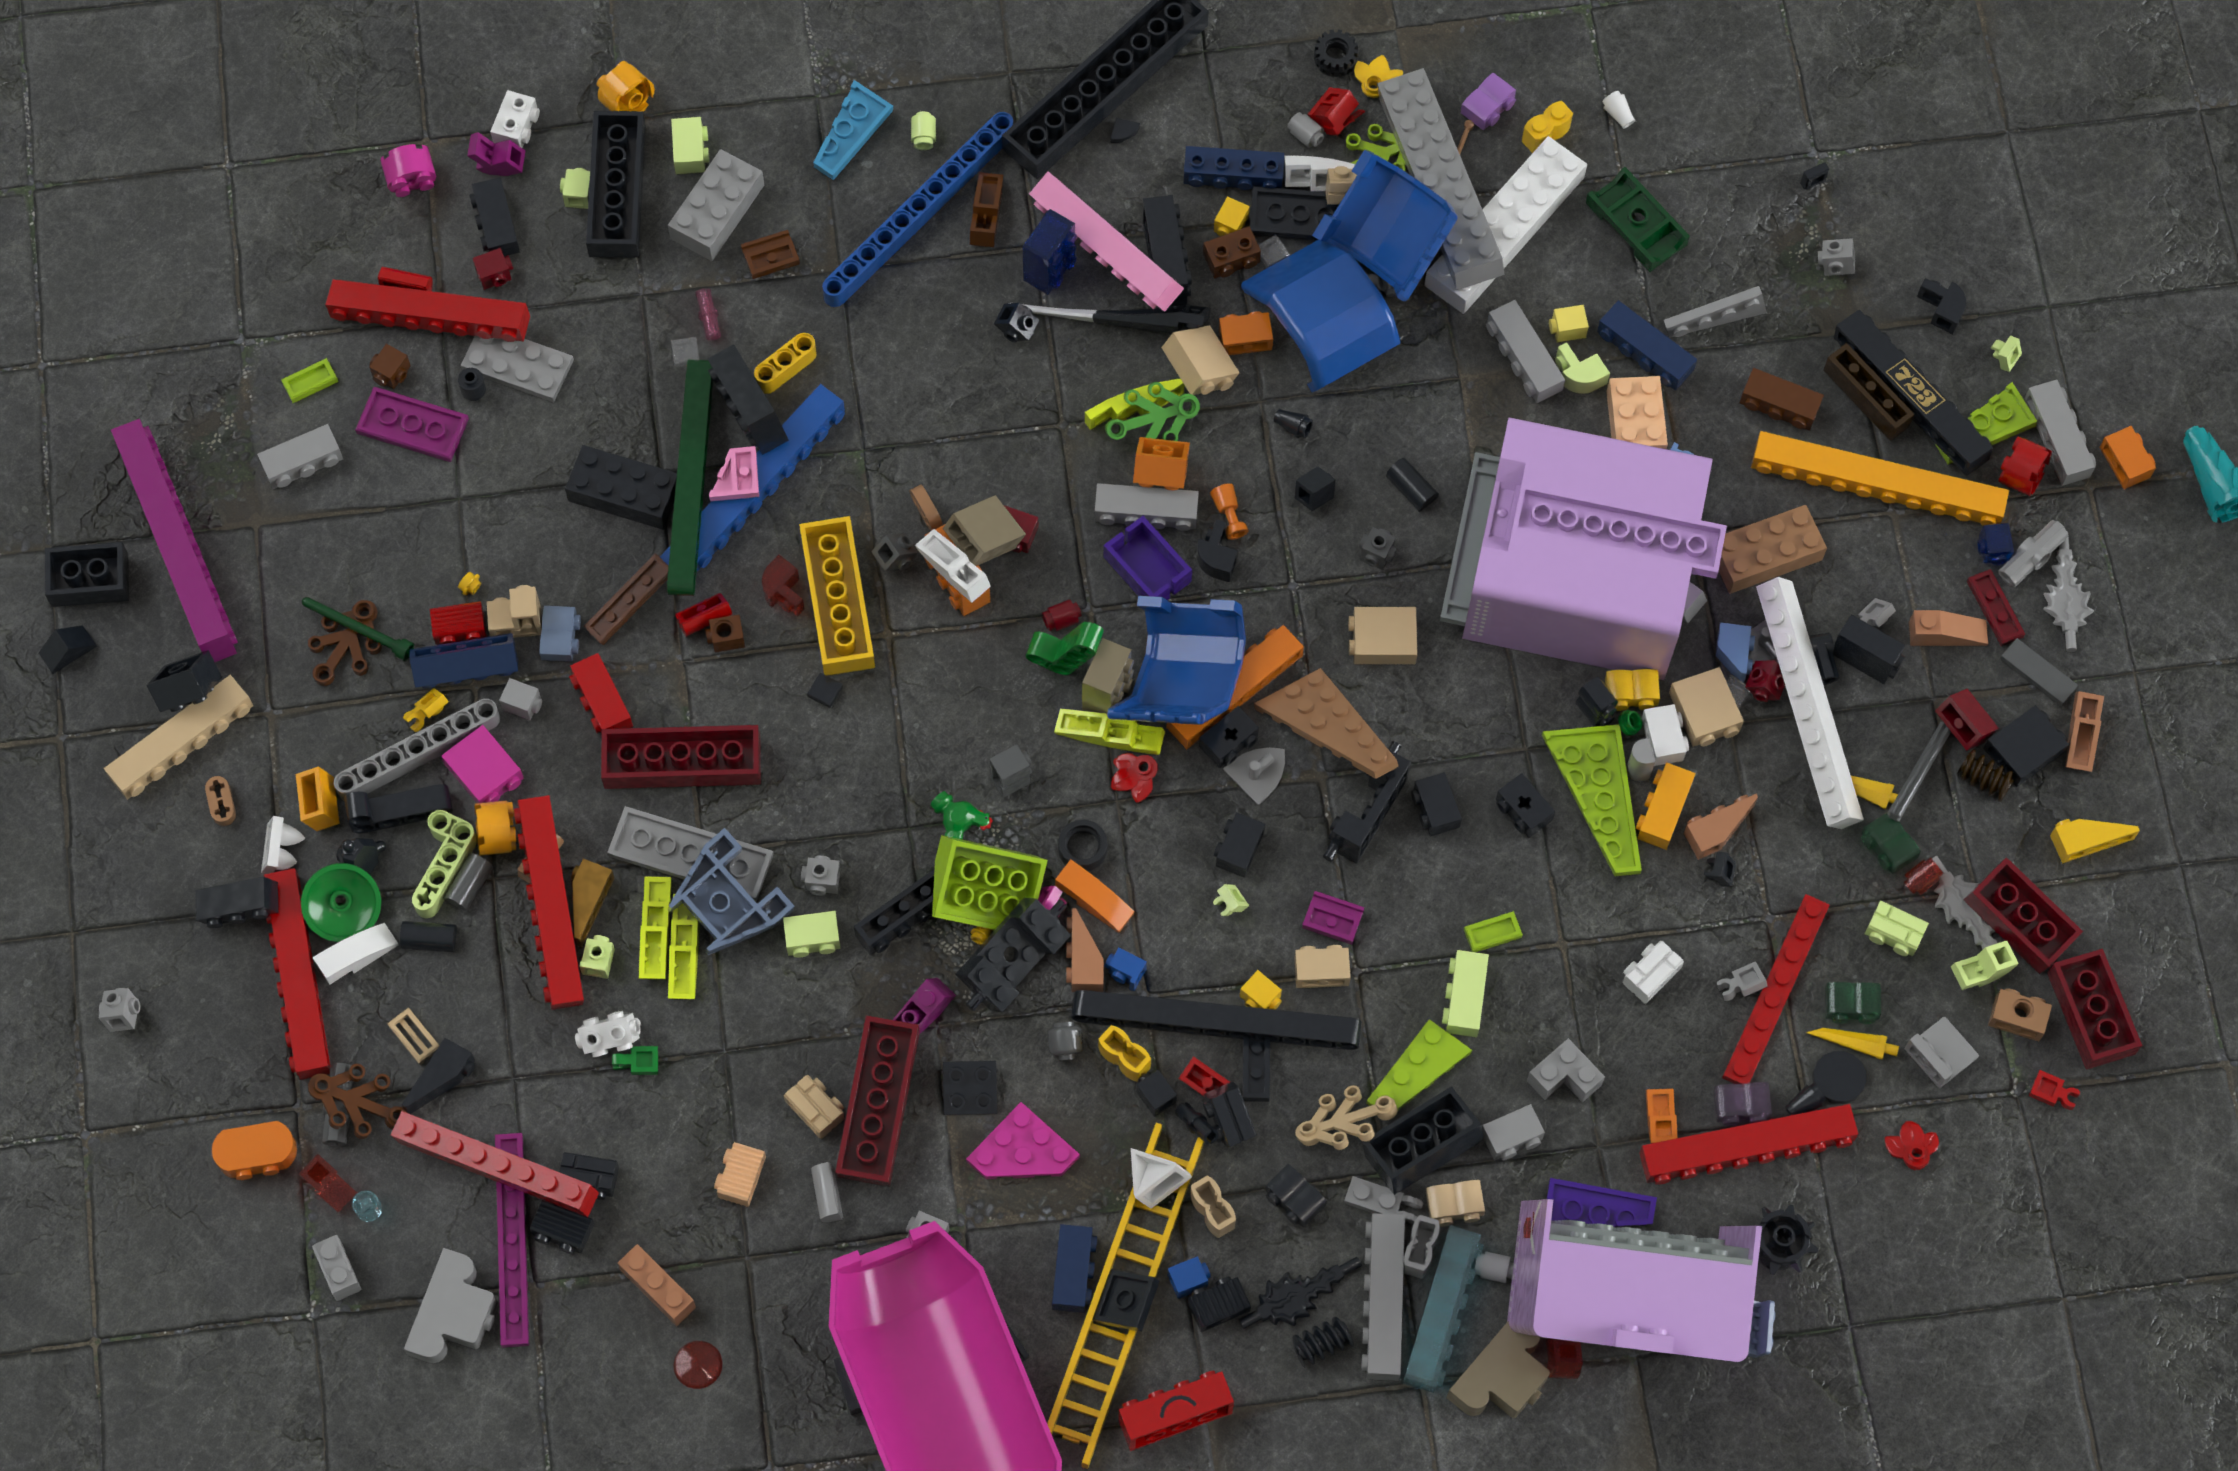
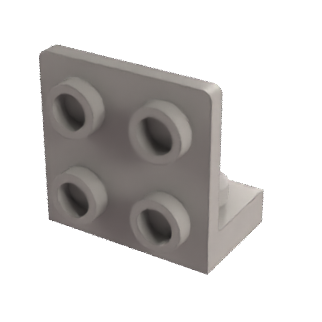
M1942 1017L1921 1035L1917 1033L1908 1041L1904 1048L1939 1089L1979 1057V1054L1946 1017Z

